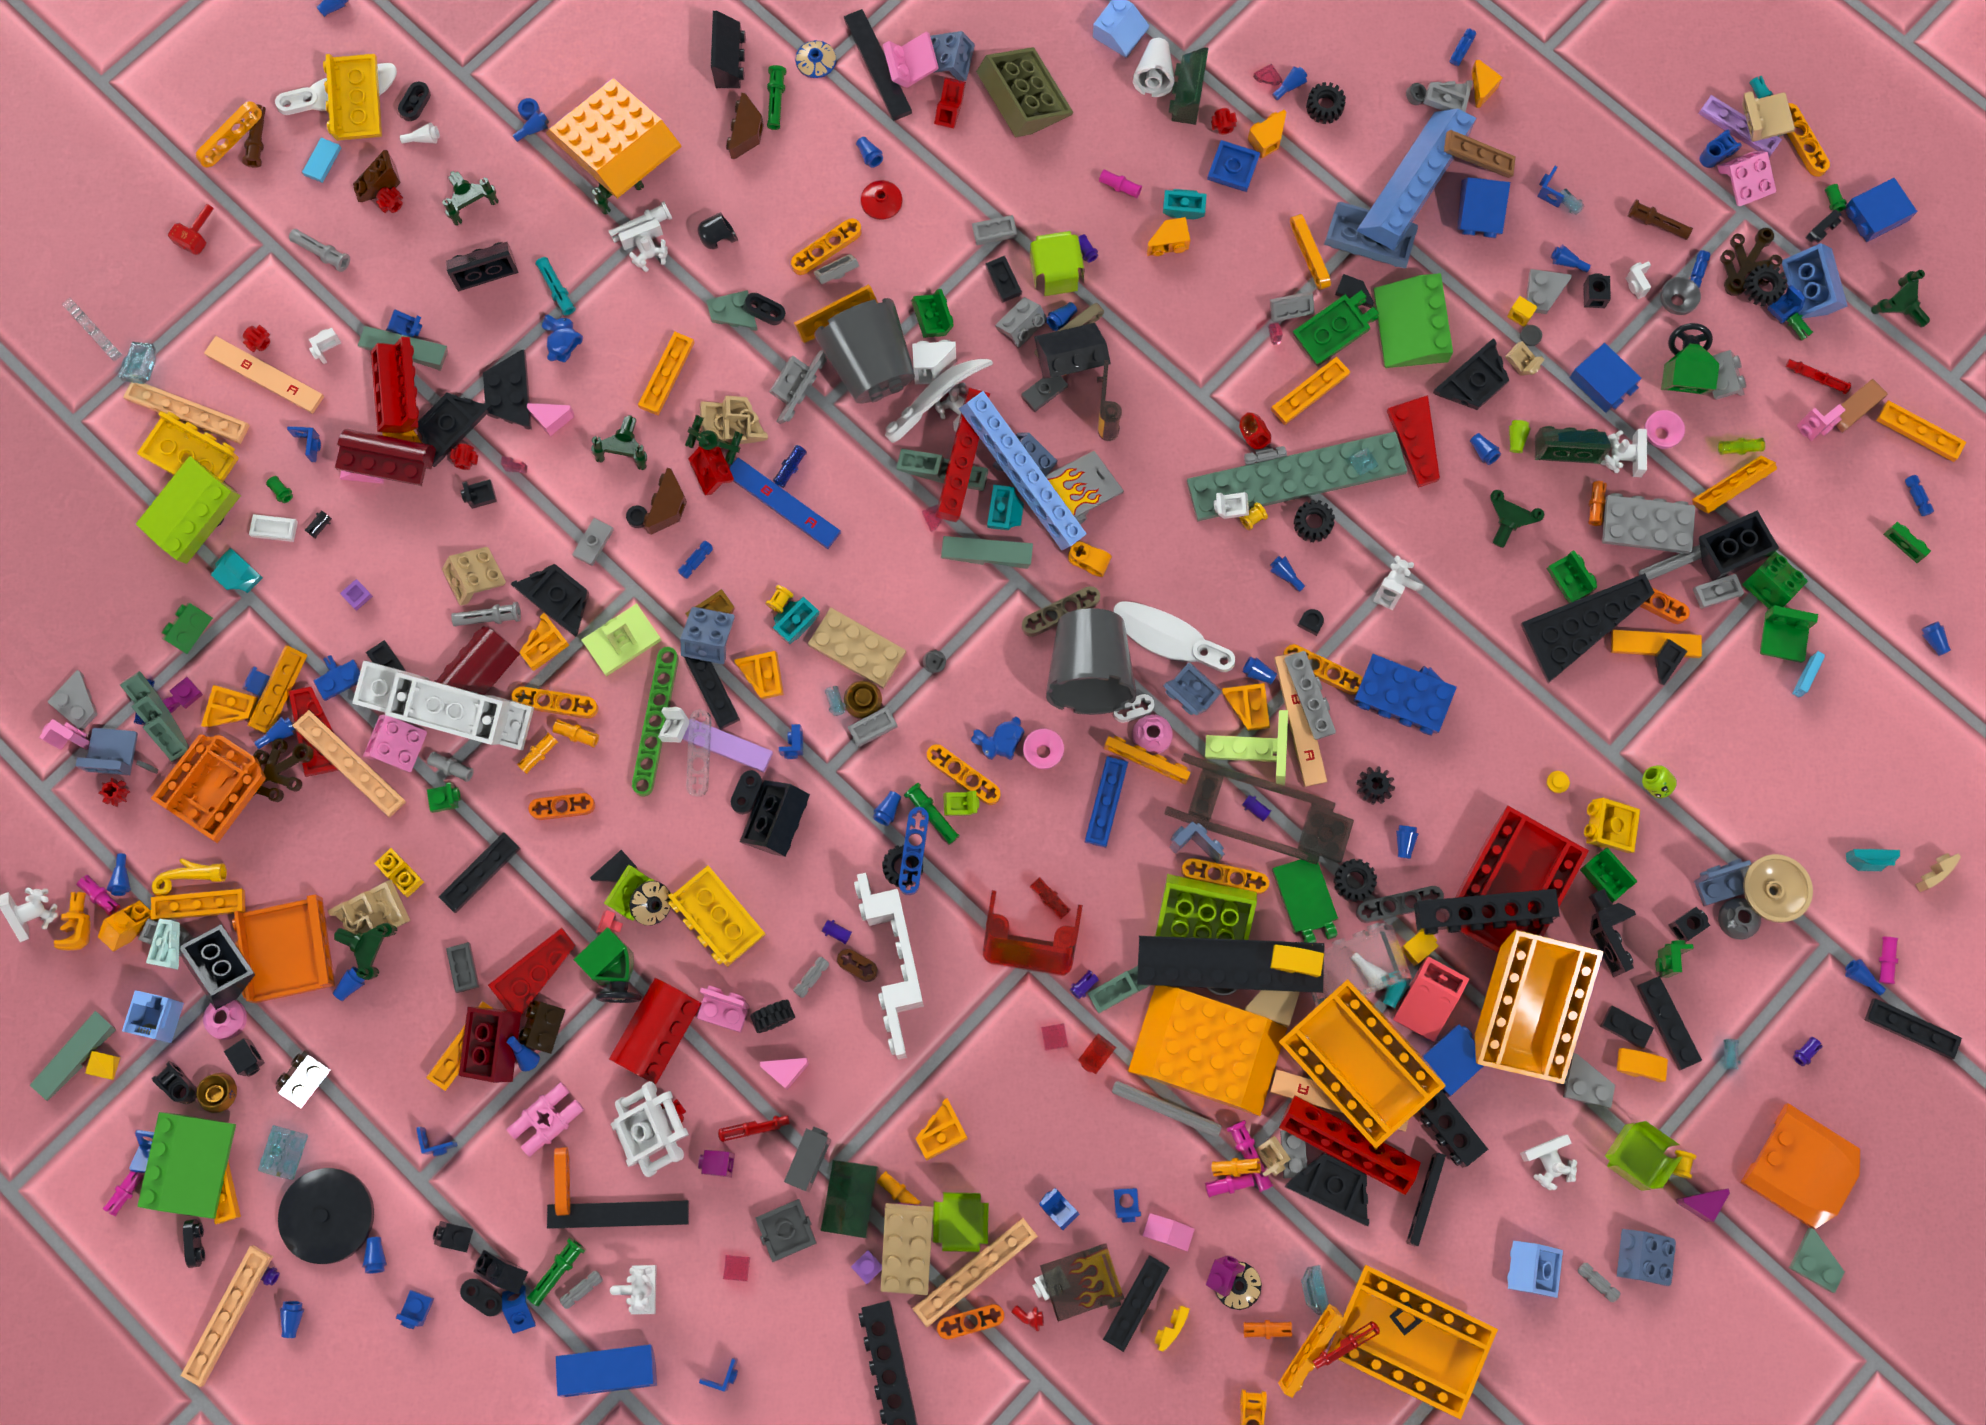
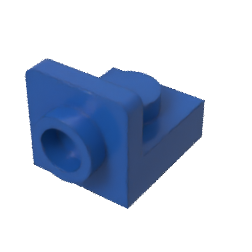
M800 724L791 725L792 731L788 732V744L792 746L779 747V753L785 759H796L799 755H803V729Z
M410 1290L401 1313L397 1314L396 1319L401 1320L400 1325L409 1329H414L415 1326H423L434 1298Z

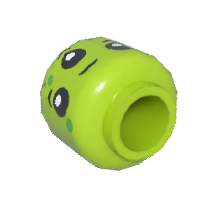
M1656 765L1644 772L1642 784L1652 796L1661 799L1672 794L1676 788L1677 780L1666 767Z

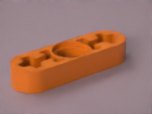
M1652 588L1654 591L1653 596L1640 606L1673 624L1683 623L1690 615V610L1686 604ZM1660 598L1664 603L1663 608H1656L1653 605V599ZM1669 604H1671L1672 606L1669 608L1670 610L1668 612H1665V610L1669 607ZM1677 609L1681 610L1679 618L1675 616Z
M587 793L537 798L531 801L528 810L530 815L536 820L588 815L594 811L595 801ZM583 799L590 802V804L586 805V809H583L581 806H574L575 811H573L571 800H574L575 804L582 803ZM566 801L568 803L567 810L562 813L557 812V803ZM549 802H551L552 814H550L551 811L549 809L542 810L540 815L534 811V809L538 808V804L547 808L550 807Z
M568 1147L555 1148L554 1150L555 1211L557 1216L570 1214V1158Z
M991 1304L948 1316L939 1321L937 1332L943 1339H953L992 1328L1003 1322L1004 1311L999 1305ZM991 1308H994L996 1312L1000 1311L1001 1316L997 1317V1322L987 1319L984 1320L987 1325L981 1326L979 1311H983V1316L990 1314ZM970 1314L976 1316L978 1320L977 1326L973 1329H968L964 1325V1318ZM960 1317V1325L964 1332L958 1333V1328L951 1330V1335L941 1331L945 1321H948L950 1325L956 1324L955 1318Z

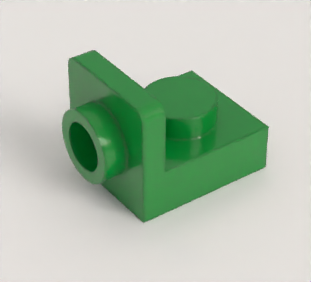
M451 782L446 783V786L427 789L430 812L434 813L459 808L458 801L461 800L460 790Z

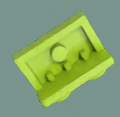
M628 865L604 904L622 916L634 921L629 908L631 895L640 884L655 880Z

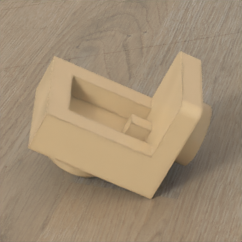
M1523 341L1518 342L1505 356L1520 376L1535 374L1539 371L1540 365L1545 360L1542 356L1535 357Z
M1275 1136L1255 1149L1268 1170L1262 1173L1264 1177L1270 1173L1276 1176L1286 1169L1284 1164L1291 1160Z

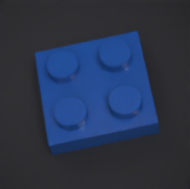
M1221 140L1207 180L1247 192L1260 157V152Z

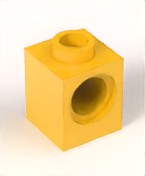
M1424 931L1418 932L1399 949L1413 966H1416L1438 947L1434 935H1425Z

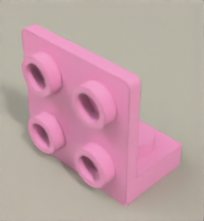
M924 32L902 47L891 41L883 44L891 79L905 88L910 87L939 68L928 32Z
M1753 151L1717 165L1719 174H1728L1731 178L1737 206H1743L1776 192L1768 152Z
M380 715L363 757L370 760L377 759L406 772H411L427 731L399 719Z
M708 986L707 989L701 988L700 993L704 998L697 1019L741 1033L750 1008L745 1002L746 999L735 993H730L729 996L724 995L721 989Z

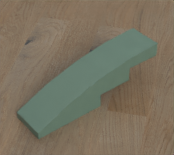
M901 449L896 469L914 476L944 483L949 459H945L943 455ZM972 466L967 488L984 491L989 472L988 469Z
M139 671L123 681L120 686L134 702L131 707L146 723L142 728L171 762L184 755L189 746L180 728L143 674Z

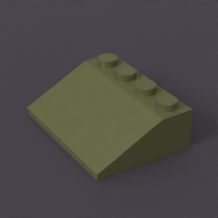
M1034 47L986 55L976 71L1015 138L1036 133L1074 113Z

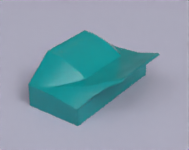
M1165 190L1163 213L1172 218L1186 217V219L1191 220L1202 218L1205 216L1207 194L1198 193L1194 190Z
M993 484L987 528L1010 530L1011 527L1021 526L1024 503L1017 497L1015 487Z
M231 548L215 563V569L211 574L226 590L240 589L246 593L263 579L260 574Z
M803 596L799 601H790L783 608V613H778L774 617L775 626L773 629L786 642L791 644L814 623L820 611Z
M1853 849L1846 853V862L1858 871L1881 872L1887 866L1895 865L1896 860L1900 857V850Z

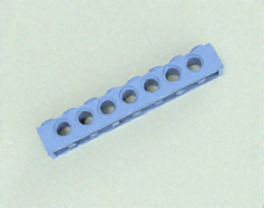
M984 391L959 408L1059 548L1064 550L1071 547L1087 533Z

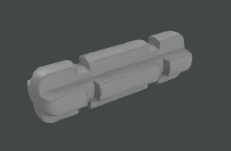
M1281 446L1276 447V450L1271 448L1256 451V454H1253V452L1246 453L1244 455L1245 464L1250 465L1256 462L1287 456L1286 448Z
M819 957L815 962V966H812L801 979V984L798 983L794 988V992L801 998L805 997L809 992L808 989L812 988L822 975L821 972L827 969L829 962L823 957Z
M1583 1263L1579 1267L1578 1273L1583 1278H1587V1281L1601 1294H1605V1297L1610 1302H1615L1621 1293L1615 1287H1611V1284L1597 1271H1593L1594 1268L1588 1263Z
M593 1271L587 1276L588 1279H583L570 1290L569 1294L566 1293L560 1298V1303L565 1309L575 1304L574 1301H579L593 1289V1286H597L603 1281L602 1276L597 1271Z

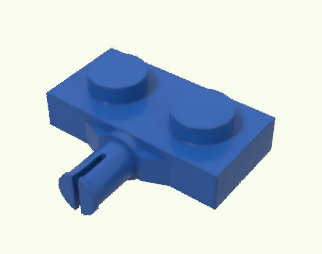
M332 655L323 659L329 671L325 675L313 680L323 700L327 701L357 685L361 671L355 660L337 666Z

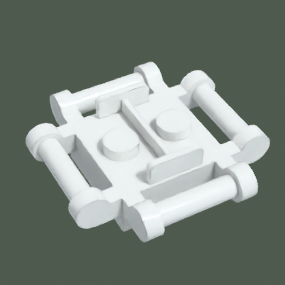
M651 1081L642 1085V1088L633 1094L616 1100L615 1107L619 1117L611 1123L613 1131L616 1130L627 1160H625L627 1166L631 1167L639 1163L646 1177L653 1176L657 1170L671 1162L682 1160L684 1152L677 1146L676 1141L689 1135L687 1129L683 1128L675 1109L671 1091L657 1096V1087ZM645 1097L646 1102L629 1110L630 1105ZM666 1147L668 1154L654 1162L650 1161L649 1156Z

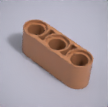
M1871 379L1841 404L1845 411L1840 416L1842 420L1835 426L1843 433L1884 399L1888 393L1874 379Z

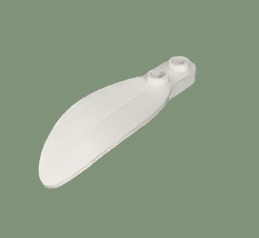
M392 63L377 64L379 96L391 86L397 75V69ZM327 78L314 83L310 88H300L279 94L275 99L278 111L283 115L296 114L312 109L327 111L326 101H328V94L324 87V82L327 81Z
M989 359L970 360L955 365L940 374L925 388L911 406L904 409L899 419L891 422L886 427L885 436L892 443L901 439L922 418L923 413L930 409L955 385L973 373L992 365L993 362Z
M1123 601L1117 603L1114 607L1113 612L1120 615L1124 620L1126 634L1146 650L1171 660L1199 662L1220 672H1228L1233 669L1235 656L1232 651L1205 640L1194 627L1164 611L1135 602ZM1206 650L1208 654L1202 656L1200 652ZM1226 659L1228 663L1223 665L1220 661Z

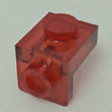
M1098 1033L1079 1057L1078 1061L1086 1071L1097 1074L1117 1047Z

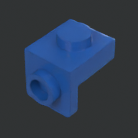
M1790 285L1787 287L1786 293L1777 302L1768 306L1767 310L1782 324L1802 310L1805 297L1799 289Z
M394 309L386 331L413 338L414 335L418 336L421 331L422 324L419 323L421 317L417 315L414 318Z
M1056 1188L1047 1192L1039 1203L1046 1214L1062 1230L1080 1215Z

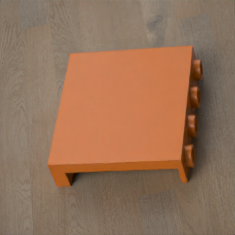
M314 894L307 896L306 900L244 913L234 911L235 918L232 920V924L238 937L235 945L255 974L242 992L246 1001L259 1003L335 986L322 897Z

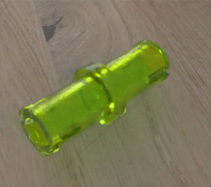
M1738 438L1734 441H1720L1718 443V452L1720 455L1734 453L1745 455L1746 452H1763L1765 450V440H1763L1764 438Z

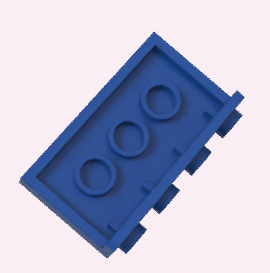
M1372 654L1353 701L1361 709L1369 711L1372 708L1377 710L1378 715L1390 719L1392 716L1399 719L1398 723L1407 727L1415 725L1420 727V732L1432 736L1433 733H1439L1457 686Z

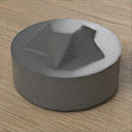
M1414 83L1407 88L1406 97L1411 104L1420 105L1424 102L1427 90L1422 84Z
M929 651L923 657V666L928 672H940L946 665V658L940 651Z

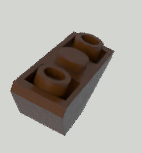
M741 93L740 100L736 101L735 113L737 114L736 118L732 119L731 122L732 136L727 139L726 148L730 152L731 159H736L759 145L764 127L762 115L746 93Z
M383 150L353 183L358 202L377 198V193L382 188L388 187L391 190L401 183L396 165L388 150Z
M670 468L666 469L665 474H661L658 483L660 486L657 493H654L651 500L652 508L650 513L647 512L644 517L643 525H645L647 533L651 535L680 522L687 504L682 489Z

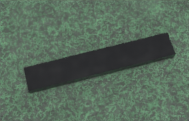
M863 9L844 16V21L892 120L895 121L912 114V109L900 85L891 79L886 56Z
M688 1200L570 1204V1214L561 1216L556 1215L555 1204L547 1205V1229L689 1225Z

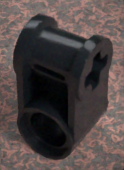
M171 1061L166 1063L167 1067L158 1076L152 1077V1081L175 1102L190 1104L197 1098L196 1086ZM185 1087L186 1094L181 1098L180 1092Z

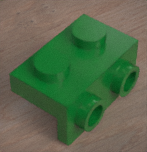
M937 289L933 295H921L912 298L911 302L923 338L946 336L954 324L942 289Z
M1574 550L1566 557L1546 568L1568 603L1588 596L1597 588L1596 578L1592 573L1588 572L1583 558L1579 554L1577 555Z
M187 603L186 606L182 604L174 614L177 616L173 624L169 622L161 632L164 634L162 638L164 641L185 654H188L213 619L191 603Z
M1609 848L1602 850L1580 869L1598 891L1606 890L1612 903L1637 883L1634 876Z
M1685 940L1671 941L1672 944H1665L1664 948L1658 950L1655 967L1656 971L1659 972L1660 978H1670L1681 973V955L1693 950L1694 945L1686 944Z

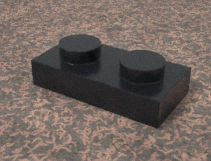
M1005 256L985 263L1002 303L1022 295L1021 288Z
M1613 1005L1609 1007L1600 1026L1641 1049L1645 1048L1654 1029L1652 1026Z

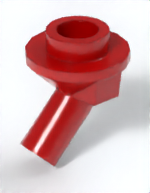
M1018 1305L1013 1308L1011 1313L1023 1323L1029 1324L1036 1331L1040 1330V1326H1044L1043 1311H1038V1307H1034L1028 1314Z

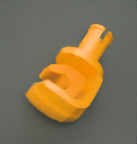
M70 892L69 912L61 914V920L67 922L60 927V930L64 932L74 930L75 932L66 939L54 940L53 944L56 949L67 951L80 950L89 943L91 921L90 916L83 913L86 893L77 892L75 894L76 892Z

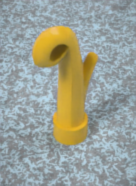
M180 859V863L186 867L168 870L158 875L152 883V891L156 896H165L171 890V880L178 879L223 882L226 880L227 869L223 863L202 865ZM165 882L164 888L160 889L161 884Z

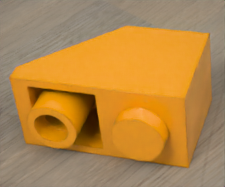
M1285 109L1278 113H1272L1267 120L1262 123L1257 122L1250 128L1248 141L1255 151L1260 152L1261 159L1279 149L1287 113Z
M1186 217L1165 220L1148 242L1147 256H1162L1169 252L1182 253L1185 250H1189L1190 236Z
M140 900L104 919L98 938L113 952L132 942L143 930L147 919H151V910Z

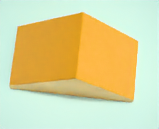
M1475 60L1471 72L1476 108H1480L1498 89L1503 77L1481 60Z

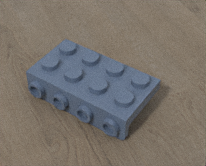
M1344 202L1337 203L1324 245L1406 269L1418 230L1417 224H1411L1393 251L1357 232L1358 227L1370 210Z

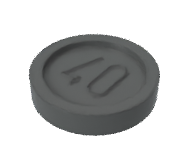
M1527 325L1522 329L1520 339L1527 346H1535L1542 339V331L1535 325Z
M137 760L136 765L157 774L159 769Z

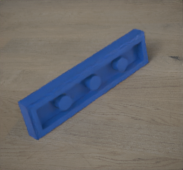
M1107 756L1085 843L1104 848L1107 847L1128 761Z

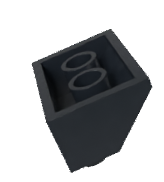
M713 11L711 70L715 87L741 88V80H744L745 77L744 67H741V62H745V49H742V43H746V32L742 30L739 21L719 11Z
M498 242L491 247L476 249L472 253L456 255L452 259L446 260L448 275L458 292L519 273L508 242Z
M1096 323L1034 336L1043 379L1111 364L1107 343Z
M1758 510L1698 538L1702 564L1712 581L1724 578L1766 559L1779 549Z
M764 780L740 843L773 855L786 857L810 794L792 784Z
M222 925L179 946L184 963L215 1010L237 999L255 976L253 970Z

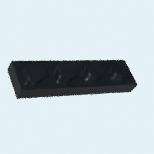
M1660 976L1638 985L1637 988L1678 1069L1682 1070L1702 1061Z

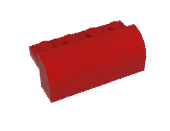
M402 336L395 345L377 343L371 350L377 432L404 433L418 428L419 408L416 406L417 387L414 384L416 370L415 366H413L414 348L411 345L410 337Z
M654 978L609 1060L656 1085L702 1003L679 989Z

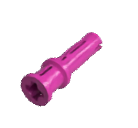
M1245 1120L1226 1128L1232 1134L1236 1143V1150L1238 1152L1241 1151L1244 1159L1259 1158L1253 1146L1255 1140L1250 1137L1245 1126ZM1260 1160L1257 1163H1261V1172L1251 1174L1259 1188V1192L1271 1188L1273 1184L1268 1175L1264 1177L1262 1174L1265 1172V1169Z

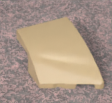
M725 396L723 403L701 401L700 416L704 417L700 428L702 432L707 430L714 431L719 439L731 443L735 431L744 434L740 444L760 442L768 439V434L762 429L759 418L753 412L752 405L747 397Z
M392 880L386 881L328 910L331 916H336L343 923V927L347 931L356 935L358 933L363 934L383 923H390L393 926L399 927L410 921Z

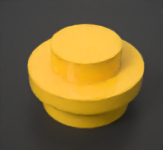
M1554 771L1547 777V786L1554 793H1563L1570 785L1569 777L1564 772Z

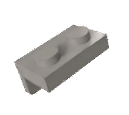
M1024 297L995 326L999 332L1012 338L1015 346L1021 347L1046 322L1047 317L1039 304Z
M1731 350L1713 355L1719 363L1717 387L1713 391L1714 398L1717 400L1737 393L1740 396L1745 395L1743 388H1746L1744 376H1740L1738 368L1742 367L1739 356H1735Z

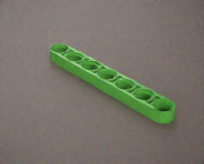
M671 647L662 648L657 655L632 780V788L639 796L649 795L654 788L663 743L658 736L666 721L661 711L663 707H670L679 661L677 652ZM667 652L674 654V659L670 663L662 661L663 655ZM663 673L670 675V680L666 684L658 682V677ZM662 694L666 697L663 705L654 704V698L657 695ZM653 716H660L662 719L661 724L657 727L650 725V719ZM649 737L657 739V745L654 748H647L645 745ZM646 758L653 760V766L648 770H644L641 767L642 761ZM641 780H646L649 783V787L645 791L637 790V783Z

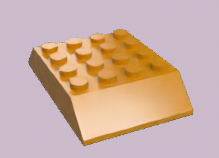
M614 78L545 132L550 139L617 199L682 147L662 119Z
M1514 930L1500 947L1475 1032L1476 1063L1564 1084L1603 951Z
M1349 979L1341 984L1279 1041L1375 1148L1380 1146L1446 1086L1428 1062Z
M1155 986L1128 1072L1260 1117L1282 1047L1279 1041L1285 1036L1287 1028L1266 1017L1179 988Z
M1365 1265L1344 1312L1342 1325L1335 1333L1327 1353L1329 1354L1339 1348L1342 1339L1373 1321L1378 1325L1380 1334L1337 1360L1461 1420L1498 1329ZM1408 1301V1303L1412 1306V1308H1410V1307H1408V1306H1406V1305H1404V1304ZM1397 1309L1402 1310L1403 1312L1396 1318L1405 1329L1416 1320L1414 1317L1422 1320V1322L1404 1336L1389 1316ZM1368 1325L1353 1335L1354 1338L1371 1328V1326ZM1373 1331L1372 1333L1368 1334L1364 1338L1357 1341V1343H1362L1366 1339L1373 1336L1375 1332Z

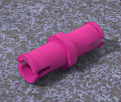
M1104 169L1099 177V182L1115 188L1117 192L1122 191L1135 198H1138L1141 193L1142 186L1127 180L1123 175L1118 176Z
M89 875L84 876L85 880L81 878L76 885L90 897V901L94 904L97 903L108 916L113 915V912L116 913L119 910L120 905L107 894V890L104 887L98 886Z
M1882 937V957H1879V962H1881L1879 983L1895 984V966L1898 964V959L1896 958L1898 938Z
M130 1171L121 1185L116 1186L114 1189L116 1192L103 1207V1210L109 1211V1214L116 1217L127 1199L132 1198V1192L144 1178V1174Z
M1251 1173L1241 1174L1240 1177L1227 1175L1224 1179L1205 1183L1209 1198L1227 1192L1232 1194L1235 1193V1190L1254 1186Z

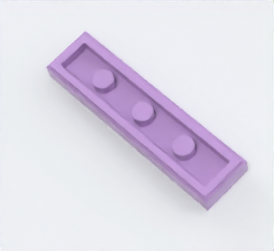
M1712 95L1698 113L1725 131L1729 129L1731 135L1755 150L1768 152L1769 157L1782 140L1780 137L1774 136L1752 142L1745 116Z
M692 718L683 736V740L763 773H765L773 755V751Z

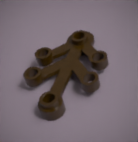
M1762 228L1755 235L1756 244L1748 257L1743 247L1745 237L1737 233L1731 238L1730 245L1735 250L1740 266L1739 272L1736 273L1732 262L1735 258L1733 251L1725 250L1720 256V261L1724 264L1728 276L1724 287L1729 295L1736 296L1745 291L1743 289V285L1746 283L1744 282L1745 277L1757 266L1760 265L1761 267L1763 264H1767L1768 267L1772 264L1774 265L1773 269H1776L1782 264V258L1779 255H1772L1768 260L1755 262L1762 249L1769 246L1773 241L1774 233L1772 229ZM1734 239L1740 240V243L1735 242ZM1724 255H1728L1730 259H1726ZM1772 260H1776L1778 264H1774ZM1763 279L1758 280V285L1766 286L1770 283V281Z
M281 739L273 741L270 756L268 752L263 750H257L253 756L258 759L260 766L266 764L264 769L266 780L263 783L271 781L284 785L294 792L302 788V781L296 777L288 778L279 774L299 762H309L314 755L310 746L301 743L294 747L292 756L277 764L280 754L286 752L288 748L287 742ZM260 786L255 793L266 796L273 802H280L284 797L282 790L277 788L268 789Z

